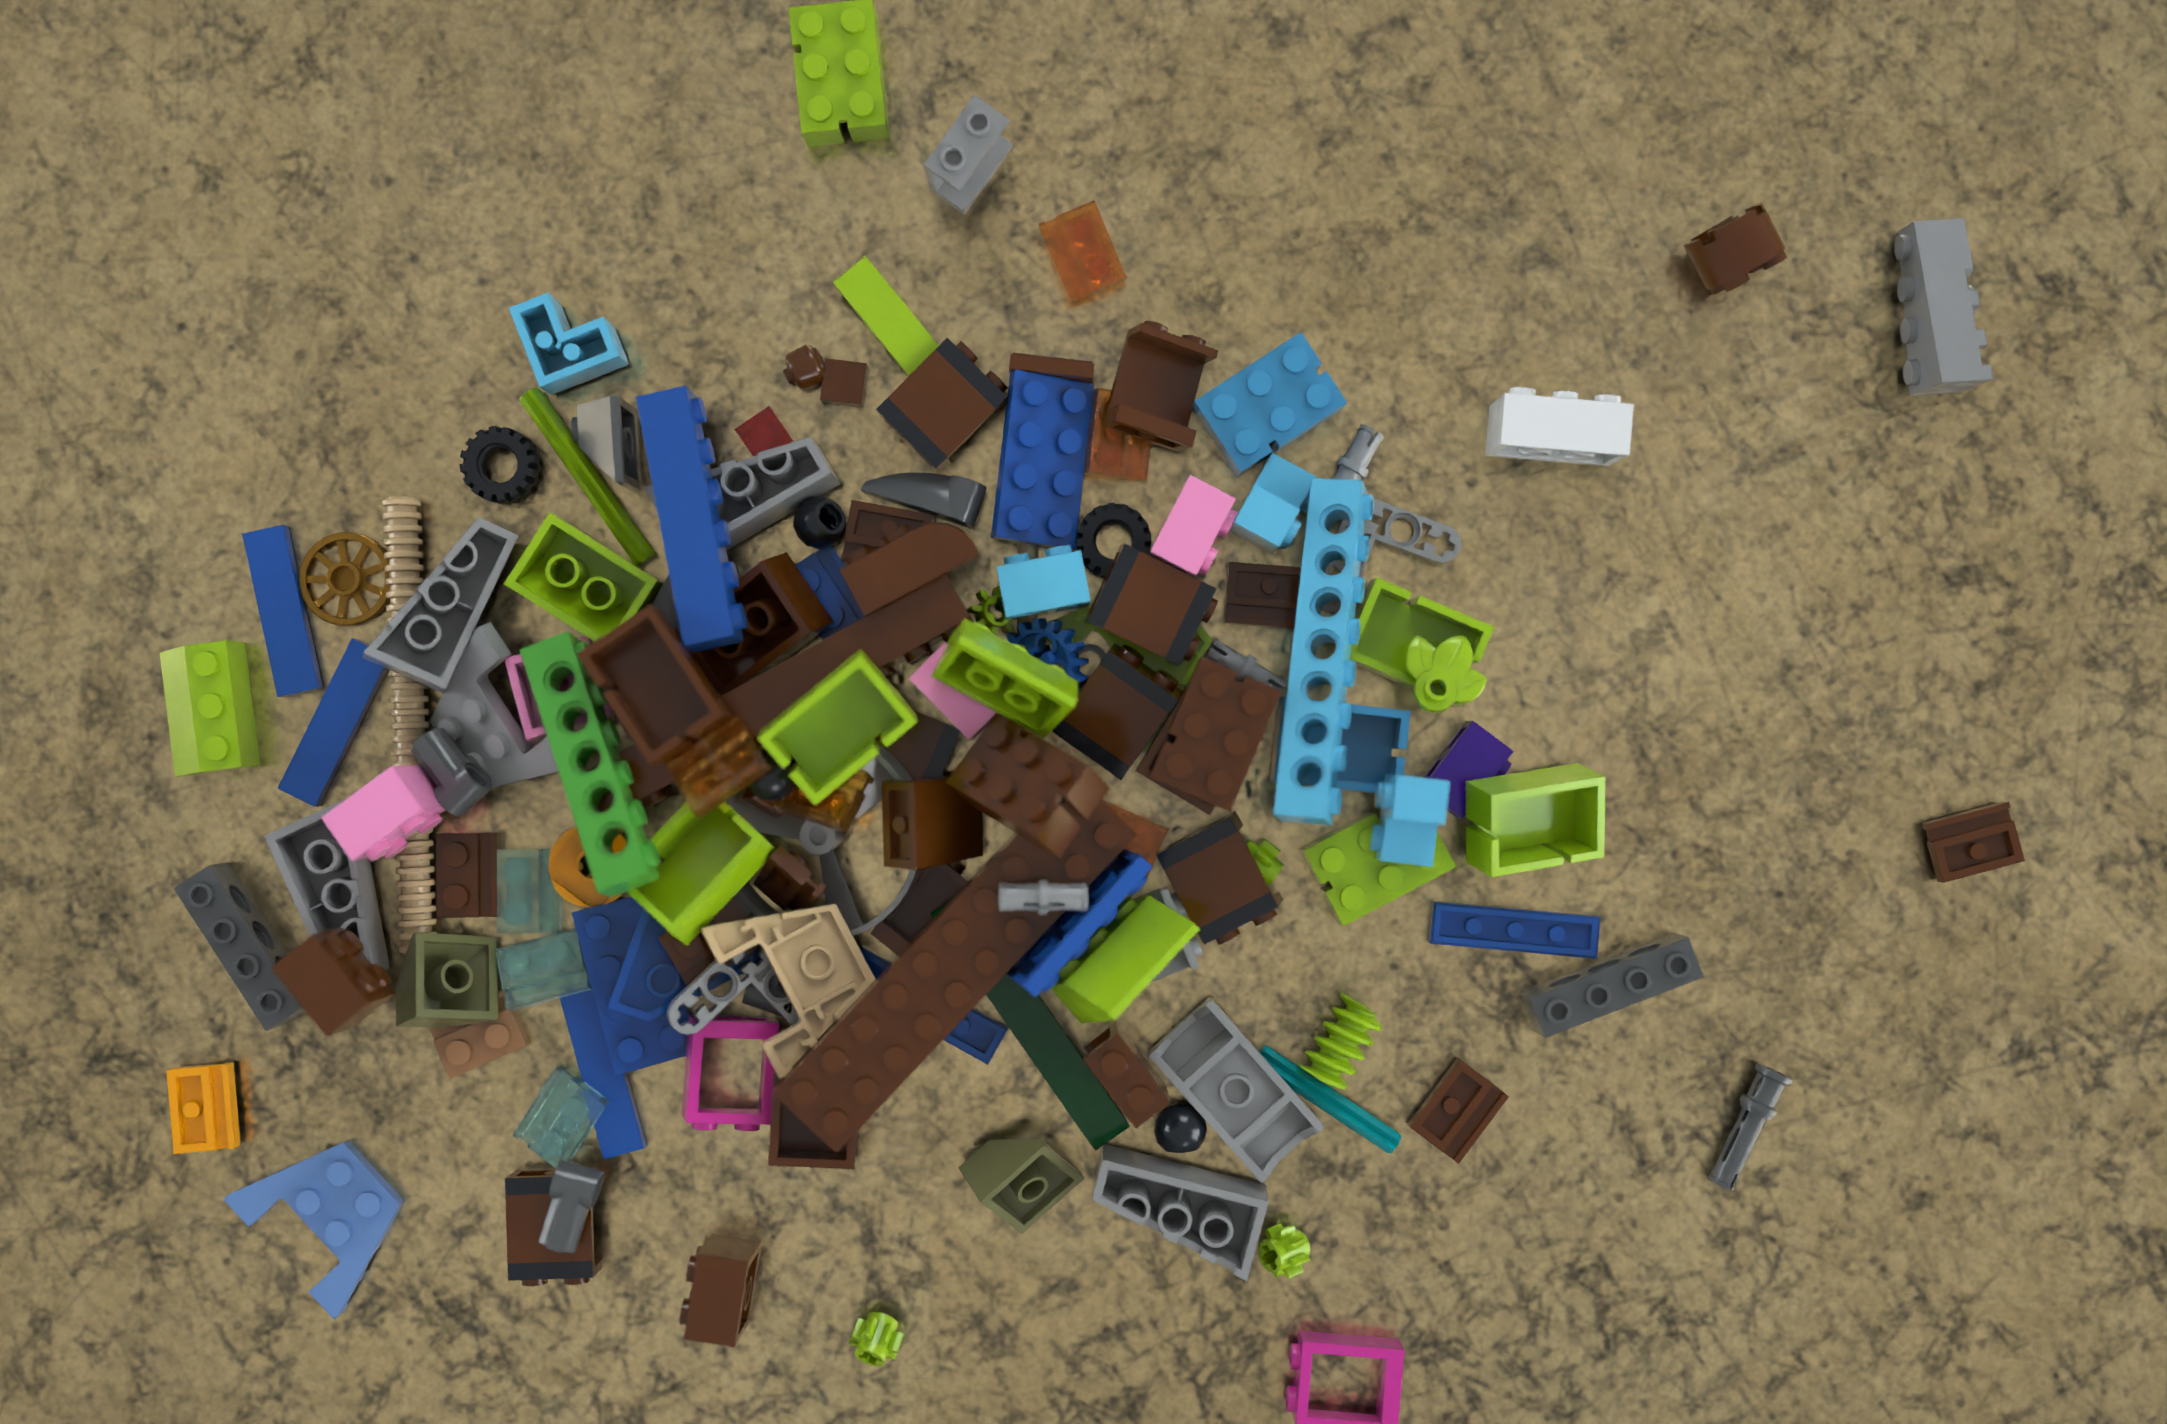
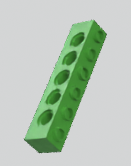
M569 631L520 649V653L597 892L614 897L660 879L656 866L660 865L661 861L652 840L647 841L642 826L647 824L644 808L638 799L634 800L629 786L634 783L632 771L627 761L620 759L616 747L617 744L621 743L618 729L612 719L607 720L603 705L608 703L603 695L605 690L597 686L577 653L589 645L585 640L581 641ZM574 674L575 680L572 687L567 691L561 692L563 679L568 675ZM587 713L588 720L585 727L580 731L574 732L573 724L575 719L579 715ZM595 753H600L601 761L599 766L595 770L587 772L586 763L589 757ZM612 792L614 795L613 805L609 810L600 812L599 803L601 798L605 794ZM625 832L627 835L625 848L618 853H614L612 849L613 840L617 835Z

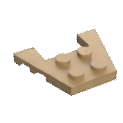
M834 903L709 925L700 929L718 964L729 960L756 944H760L799 1018L798 1023L760 1043L779 1079L785 1077L793 1069L792 1067L818 1042L817 1040L876 980L837 905Z

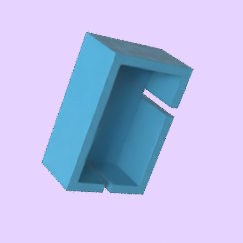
M1302 332L1194 401L1192 410L1237 478L1269 458L1273 452L1272 449L1277 453L1340 412L1347 404V401L1328 372L1325 371L1321 375L1318 374L1317 371L1322 363Z
M1285 696L1279 697L1270 772V781L1276 782L1287 698ZM1351 704L1349 729L1342 730L1341 745L1347 748L1346 766L1344 772L1338 771L1336 788L1375 793L1377 782H1384L1385 774L1404 776L1405 758L1391 757L1392 748L1407 749L1411 711ZM1324 726L1313 727L1307 734V743L1318 744L1322 742L1326 737L1327 728ZM1319 768L1307 770L1302 777V785H1317L1322 778V770Z

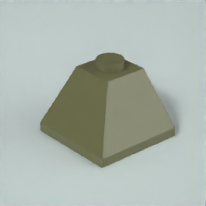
M420 932L412 934L396 983V1027L441 1028L498 1020L497 937Z
M1041 1139L988 1140L958 1167L978 1200L1021 1234L1084 1179L1083 1175Z

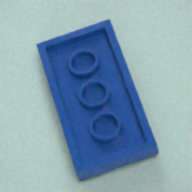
M1016 369L1010 372L991 538L1050 548L1071 545V550L1076 548L1094 384Z
M1123 849L1088 886L1087 911L1065 910L1013 965L1006 975L1035 998L1040 992L1045 993L1050 990L1060 977L1059 971L1069 960H1075L1084 953L1089 945V937L1097 928L1107 926L1118 913L1117 906L1127 895L1135 894L1143 887L1147 881L1146 874L1152 866L1141 855Z
M632 896L605 905L602 904L572 912L615 1076L686 1056L687 1034L679 1033L671 1027L667 1019V1012L651 1021H646L606 1008L642 910V906ZM682 1004L677 1009L681 1014L677 1020L679 1025L685 1021L689 1022L687 1008Z

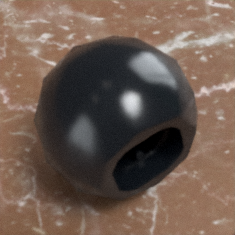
M824 496L811 497L803 501L794 513L793 528L797 537L806 546L815 549L828 548L837 543L844 534L846 516L839 504L833 499Z
M766 748L753 754L745 766L744 779L749 791L758 799L767 801H780L789 796L797 785L789 776L791 766L796 763L794 758L791 757L790 764L783 769Z
M1172 1103L1163 1108L1156 1118L1154 1126L1157 1143L1166 1152L1172 1153L1193 1152L1199 1149L1205 1140L1207 1132L1205 1119L1188 1103Z

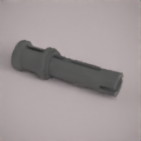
M1761 1063L1756 1064L1755 1069L1758 1073L1748 1093L1742 1094L1739 1100L1742 1107L1739 1117L1726 1140L1716 1165H1714L1711 1174L1708 1176V1179L1731 1191H1734L1741 1171L1766 1121H1771L1772 1118H1775L1777 1114L1775 1106L1785 1086H1790L1793 1081L1790 1077Z

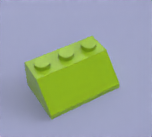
M549 512L504 582V585L591 640L597 641L650 604L652 605L664 582L563 518Z
M966 618L962 620L950 636L931 674L937 680L1042 738H1045L1075 707L1078 700V681L1067 676L1060 667L1042 662L1030 655L1024 647L1008 643L992 634L985 625L971 622Z
M223 640L184 645L160 652L175 777L261 766L246 643Z
M1150 895L1133 899L1129 896L1117 906L1118 913L1107 926L1103 928L1098 927L1089 937V945L1084 953L1075 960H1069L1059 971L1060 977L1051 990L1081 1023L1113 1021L1200 929L1195 923Z

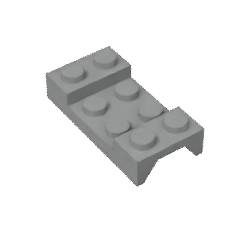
M1211 996L1148 1051V1056L1261 1183L1270 1176L1278 1162L1300 1142L1319 1133L1325 1127L1322 1121L1252 1045Z

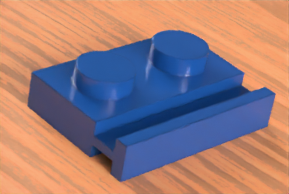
M833 546L820 549L796 564L834 621V623L819 633L822 640L867 616L863 615L840 572V569L846 566V564L841 560Z

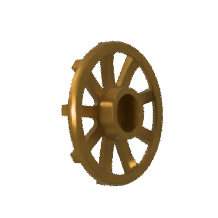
M335 533L319 540L307 552L300 568L299 586L306 605L316 616L334 625L354 626L374 619L389 601L386 598V592L390 591V586L384 583L383 589L367 583L365 578L383 570L385 579L389 578V573L385 572V566L389 565V560L384 558L385 551L374 540L357 533ZM345 540H355L362 543L358 554L352 562L348 560ZM334 541L337 543L340 562L336 564L319 551L322 547ZM371 548L379 557L381 563L362 569L360 566ZM313 557L329 569L327 576H307L308 566ZM307 583H327L330 589L317 600L312 601L307 589ZM363 589L381 595L378 602L371 609L368 608L360 593ZM337 594L340 600L336 617L330 616L319 609ZM349 597L354 598L362 615L354 618H345Z

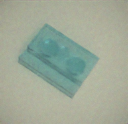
M497 849V933L562 932V897L553 887L548 871L551 849Z
M576 928L495 950L501 986L505 992V1008L510 1011L592 989Z
M564 1065L554 1069L513 1133L515 1138H521L527 1142L528 1148L556 1169L561 1160L571 1162L610 1101L580 1077L572 1076L566 1071L567 1068Z

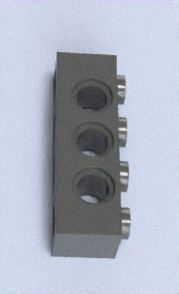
M229 862L208 865L173 888L265 1031L285 1025L305 1012L271 970L275 964L288 955L287 951Z
M1673 933L1522 991L1520 995L1534 1031L1547 1038L1693 982L1704 976L1689 937Z

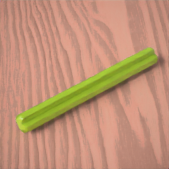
M536 387L525 392L520 397L521 404L635 565L640 566L647 563L654 557V550L590 459L579 448L578 442H574L571 432L542 391Z

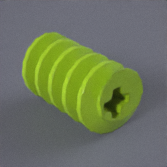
M1341 992L1339 996L1347 1007L1344 1009L1332 1006L1331 1012L1338 1019L1337 1023L1323 1021L1322 1026L1330 1035L1328 1038L1315 1035L1313 1040L1321 1050L1319 1052L1306 1050L1304 1054L1312 1062V1065H1298L1327 1085L1344 1090L1348 1087V1083L1341 1073L1355 1075L1357 1072L1350 1058L1364 1060L1366 1057L1358 1045L1372 1046L1374 1044V1040L1367 1030L1381 1031L1383 1026L1375 1017L1378 1014Z

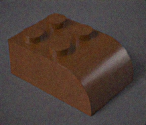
M933 522L910 531L905 524L882 537L886 545L872 551L868 544L845 556L844 558L848 565L841 568L840 572L865 616L980 554L969 535L954 525Z
M786 552L762 560L739 578V586L734 587L736 604L741 603L743 605L747 619V628L742 629L744 642L695 653L690 652L719 695L722 696L780 664L834 623V621ZM678 626L676 628V631L681 637L680 628Z

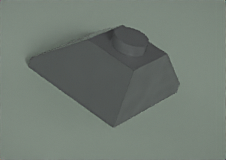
M618 395L576 405L577 417H573L571 420L574 442H579V448L613 481L632 492L641 491L636 408Z

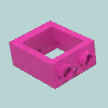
M689 1014V1023L692 1025L696 1022L697 1018L694 1014ZM716 1015L700 1031L687 1035L681 1115L686 1123H692L693 1129L716 1130L718 1124H734V1129L758 1131L760 1125H771L774 1068L764 1050H762L758 1109L698 1108L703 1038L763 1039L764 1042L779 1033V1022L773 1017Z
M1299 1330L1298 1344L1291 1343L1289 1368L1295 1370L1294 1386H1287L1286 1412H1292L1295 1424H1399L1405 1352L1400 1340L1397 1338ZM1313 1353L1380 1359L1376 1414L1308 1409Z

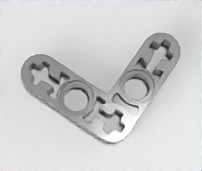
M1374 499L1373 517L1381 519L1383 511L1390 515L1383 524L1382 536L1375 533V530L1379 527L1378 524L1372 522L1365 523L1364 536L1369 537V555L1374 542L1435 564L1448 563L1457 557L1462 543L1460 535L1455 529ZM1341 519L1335 534L1345 532L1349 527L1350 521ZM1406 519L1411 523L1413 536L1409 541L1398 542L1392 537L1390 529L1393 521ZM1422 526L1429 528L1424 535L1426 537L1437 539L1442 534L1446 535V543L1452 546L1451 551H1444L1438 556L1435 554L1436 547L1427 542L1421 543V550L1415 548L1414 545L1421 537ZM1338 560L1332 561L1326 567L1325 574L1329 575L1331 567L1341 573L1345 566L1340 564ZM1361 561L1359 577H1362L1367 562ZM1336 601L1333 606L1326 603L1322 610L1326 613H1338L1341 603Z
M761 946V949L757 952L760 958L759 962L755 964L748 961L739 969L746 973L745 977L741 980L733 969L724 965V962L718 964L715 959L671 1001L667 1009V1019L672 1028L682 1034H694L704 1028L751 983L790 1026L798 1023L799 1018L792 1005L788 1011L783 1008V1005L790 1002L787 995L775 997L770 993L768 983L775 972ZM744 952L732 957L731 961L737 964L744 957ZM715 972H725L731 979V987L723 996H713L707 987L708 979ZM699 987L703 997L714 1003V1006L708 1011L706 1005L702 1004L694 1012L697 1018L694 1024L691 1025L685 1021L679 1025L677 1020L681 1014L677 1010L678 1007L682 1004L687 1007L695 1004L699 998L692 995V993Z

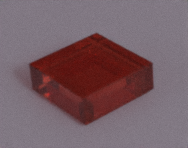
M770 406L735 429L753 457L757 456L759 452L794 442Z

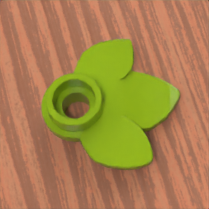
M1420 636L1414 637L1410 642L1405 657V668L1415 681L1413 688L1414 697L1423 709L1434 713L1443 712L1454 702L1469 703L1473 701L1483 691L1487 678L1483 674L1470 669L1473 661V651L1465 636L1450 637L1440 643L1437 648ZM1430 684H1438L1443 690V695H1434L1430 690Z

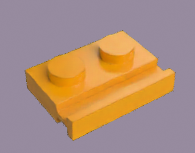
M234 1062L173 1067L166 1070L173 1154L214 1151L226 1148L235 1149L241 1146Z

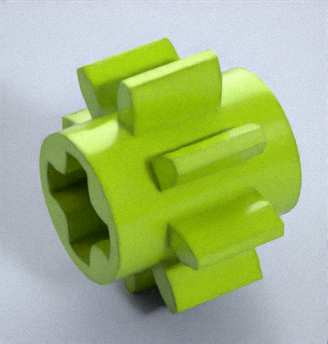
M1000 585L993 588L991 597L983 589L975 593L980 603L967 608V611L975 615L976 622L988 627L992 634L996 636L999 627L1006 635L1007 633L1014 632L1013 626L1009 623L1012 619H1006ZM994 604L995 610L1002 614V617L996 620L994 614L988 612V607Z
M1262 838L1259 844L1249 839L1246 844L1266 882L1270 885L1284 865V863L1276 858L1281 850L1264 838Z
M1280 1223L1266 1229L1267 1238L1259 1241L1260 1246L1258 1249V1256L1262 1266L1268 1272L1273 1273L1275 1278L1285 1274L1289 1279L1303 1273L1301 1264L1310 1261V1244L1305 1234L1295 1229L1293 1224L1283 1227Z
M880 1312L869 1313L866 1321L857 1318L849 1340V1345L856 1346L855 1357L871 1366L884 1365L886 1357L894 1361L904 1336L903 1333L896 1332L897 1321L893 1317Z

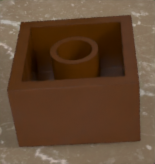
M342 927L312 934L271 968L326 1037L357 1026L396 994L389 986L391 979L386 971L375 963L372 965L362 953L364 946L359 938L349 930L344 931Z
M711 1234L703 1246H698L696 1255H691L687 1267L686 1282H693L689 1298H684L679 1319V1324L686 1325L684 1340L736 1347L749 1323L761 1246L760 1241Z

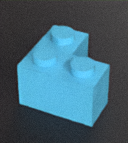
M545 293L509 308L538 385L551 395L629 365L614 325L604 316L570 329L561 303L550 293Z
M1272 452L1229 531L1270 554H1273L1279 547L1286 549L1291 544L1302 524L1295 520L1300 510L1305 513L1308 510L1311 478H1316V476Z
M1064 545L1046 549V557L1030 560L1029 553L1004 557L1005 565L996 566L1006 619L1045 612L1053 614L1089 606L1091 600L1081 550L1072 552L1071 545Z
M1385 774L1384 782H1377L1374 806L1381 808L1379 825H1372L1369 843L1370 850L1376 851L1375 859L1433 867L1437 825H1445L1450 781Z

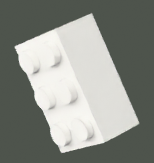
M1514 387L1510 388V393H1504L1489 406L1485 456L1610 466L1630 455L1634 404L1621 403L1620 396L1596 395L1595 400L1578 399V393L1554 391L1552 392V397L1536 396V390L1532 388Z

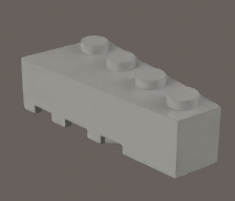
M1965 219L1926 220L1910 223L1898 231L1894 245L1896 259L1900 260L1901 277L1897 285V294L1899 300L1903 302L1904 319L1900 326V336L1902 342L1906 344L1907 360L1903 367V378L1905 384L1909 385L1910 396L1961 393L1993 380L1991 365H1982L1980 349H1984L1987 346L1985 329H1976L1974 315L1976 309L1980 306L1978 290H1975L1972 285H1968L1967 277L1973 271V263Z
M811 437L759 452L754 457L740 461L736 459L720 464V467L710 469L712 479L718 480L723 496V504L717 506L720 521H726L730 532L731 545L725 546L726 551L794 512L807 498L821 496L840 485L821 449ZM645 486L644 489L657 510L653 486Z
M478 517L440 564L418 587L406 604L395 614L383 631L363 652V658L444 693L519 535Z
M344 800L265 835L266 842L309 936L342 927L344 931L349 930L359 938L364 946L362 953L372 965L375 963L384 970L389 969L390 966L370 860L365 858L351 861L321 818Z
M1105 1144L1101 1150L1092 1191V1200L1139 1225L1145 1224L1161 1233L1163 1238L1175 1244L1179 1242L1199 1253V1257L1213 1264L1218 1263L1232 1270L1235 1276L1247 1281L1269 1203L1265 1184Z

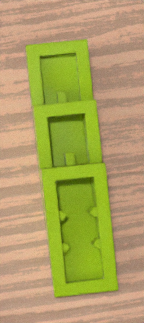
M866 256L862 257L832 282L907 376L939 346Z

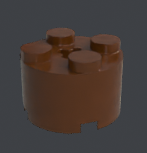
M1762 202L1745 209L1746 214L1740 217L1731 216L1691 239L1692 242L1683 245L1705 288L1711 290L1713 295L1723 290L1728 292L1749 281L1750 278L1747 272L1751 274L1762 268L1767 270L1787 258L1784 252L1786 247Z

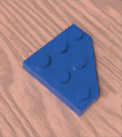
M643 907L606 1008L642 1020L651 1021L667 1012L671 1001L686 988V984L657 937L668 930ZM760 949L743 958L737 964L730 966V968L738 976L744 974L739 969L748 961L757 964L760 960L757 952ZM720 972L709 979L707 983L708 990L711 991L731 980L728 974ZM699 987L692 993V995L696 997L702 995V993L699 990Z

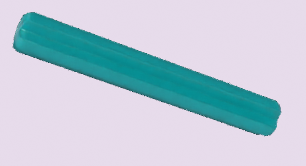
M1264 1045L1259 1050L1260 1054L1293 1091L1386 1153H1392L1397 1148L1401 1140V1135L1397 1131L1269 1046Z

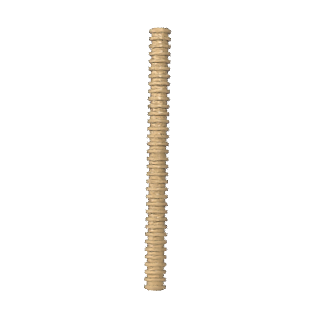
M388 497L382 501V506L387 508V512L383 513V520L387 521V526L383 527V532L388 534V539L384 540V546L388 547V552L384 553V558L389 560V565L385 566V572L389 573V578L385 579V585L390 586V591L386 592V598L390 599V605H386V611L391 612V618L386 619L387 624L424 581L419 575V572L424 571L423 565H419V559H423V552H419L418 547L423 545V540L418 538V533L422 532V526L418 525V520L422 519V514L417 512V507L421 506V500L416 497ZM388 671V676L393 677V683L389 684V690H393L394 697H389V702L394 703V710H390V716H394L395 723L390 724V729L395 730V736L391 737V742L395 743V749L391 750V755L396 756V762L392 763V766L421 765L412 754L411 749L413 748L412 744L421 735L425 734V728H429V722H425V715H429V710L424 709V702H428V696H424V689H428V687L396 672ZM433 828L423 834L416 831L405 839L408 846L395 855V860L400 861V867L396 868V874H400V880L396 881V887H401V893L396 895L397 900L401 901V907H397V913L402 915V920L397 921L398 927H402V933L398 934V940L403 942V946L398 948V952L403 953V955H406L412 934L415 932L437 933L432 931V925L436 924V918H432V912L436 911V905H431V899L436 897L435 892H431V886L435 885V879L430 877V873L435 871L434 866H430V859H434V853H430L429 846L434 845V841L429 839V833L433 832Z

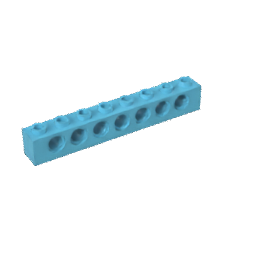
M1311 478L1273 812L1280 821L1332 826L1333 814L1339 815L1341 811L1342 789L1336 788L1338 771L1344 772L1347 759V748L1341 745L1342 730L1349 729L1351 722V704L1345 702L1347 686H1354L1356 676L1355 661H1350L1352 644L1358 645L1360 638V619H1355L1356 603L1363 602L1365 593L1364 577H1359L1361 561L1367 562L1369 555V537L1364 536L1365 520H1372L1374 509L1373 495H1368L1362 480ZM1341 519L1350 521L1349 527L1345 532L1341 534L1330 533V528L1334 522ZM1341 560L1345 562V567L1341 573L1334 576L1325 574L1326 567L1332 561ZM1331 601L1341 603L1340 610L1336 615L1332 617L1320 615L1321 609L1326 603ZM1327 642L1336 644L1335 653L1330 658H1316V651L1319 646ZM1321 684L1331 685V694L1326 700L1321 702L1311 700V694L1315 687ZM1324 726L1327 728L1326 737L1322 742L1318 744L1307 743V734L1313 727ZM1311 768L1321 769L1322 778L1317 785L1313 787H1304L1302 785V777L1307 770Z

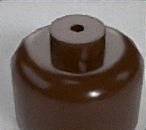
M804 345L786 355L785 362L787 368L783 372L790 385L796 383L799 389L807 391L822 384L826 368L824 360L816 347Z

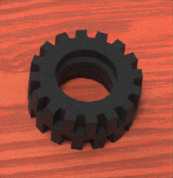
M492 426L486 431L479 430L476 432L477 437L467 440L465 444L468 445L466 451L462 450L460 455L463 458V464H459L460 472L464 473L465 477L463 480L465 484L479 497L498 504L520 502L521 497H528L532 494L530 490L533 486H538L540 482L537 479L538 473L542 474V466L539 465L541 456L536 451L532 441L523 434L507 427L499 428ZM500 448L511 450L518 462L514 476L503 483L491 481L485 471V463L488 456L494 450Z
M1107 503L1103 506L1100 505L1088 513L1079 525L1076 539L1077 551L1081 550L1085 567L1098 577L1105 578L1113 559L1103 556L1096 546V536L1106 525L1117 524L1126 528L1132 539L1131 547L1147 555L1150 553L1151 533L1146 520L1136 509L1134 510L1125 504Z

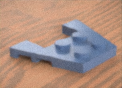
M349 1140L234 1191L223 1199L248 1227L255 1224L276 1203L283 1199L339 1259V1264L316 1284L309 1293L333 1319H336L345 1311L349 1304L348 1301L358 1282L362 1280L366 1273L365 1270L375 1251L380 1247L405 1202Z

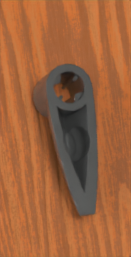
M910 472L887 475L866 481L861 491L918 512L933 514L936 518L973 528L987 487L971 479L956 475L947 476Z

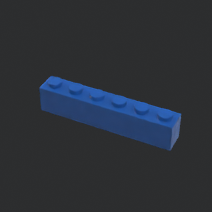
M686 385L637 396V407L683 647L695 653L744 642L742 629L747 628V619L743 605L741 603L736 604L734 587L739 586V578L734 562H728L725 547L731 545V537L726 521H720L717 505L723 504V496L718 480L712 479L710 464L715 463V454L710 439L704 438L702 423L707 422L704 402L701 397H696Z

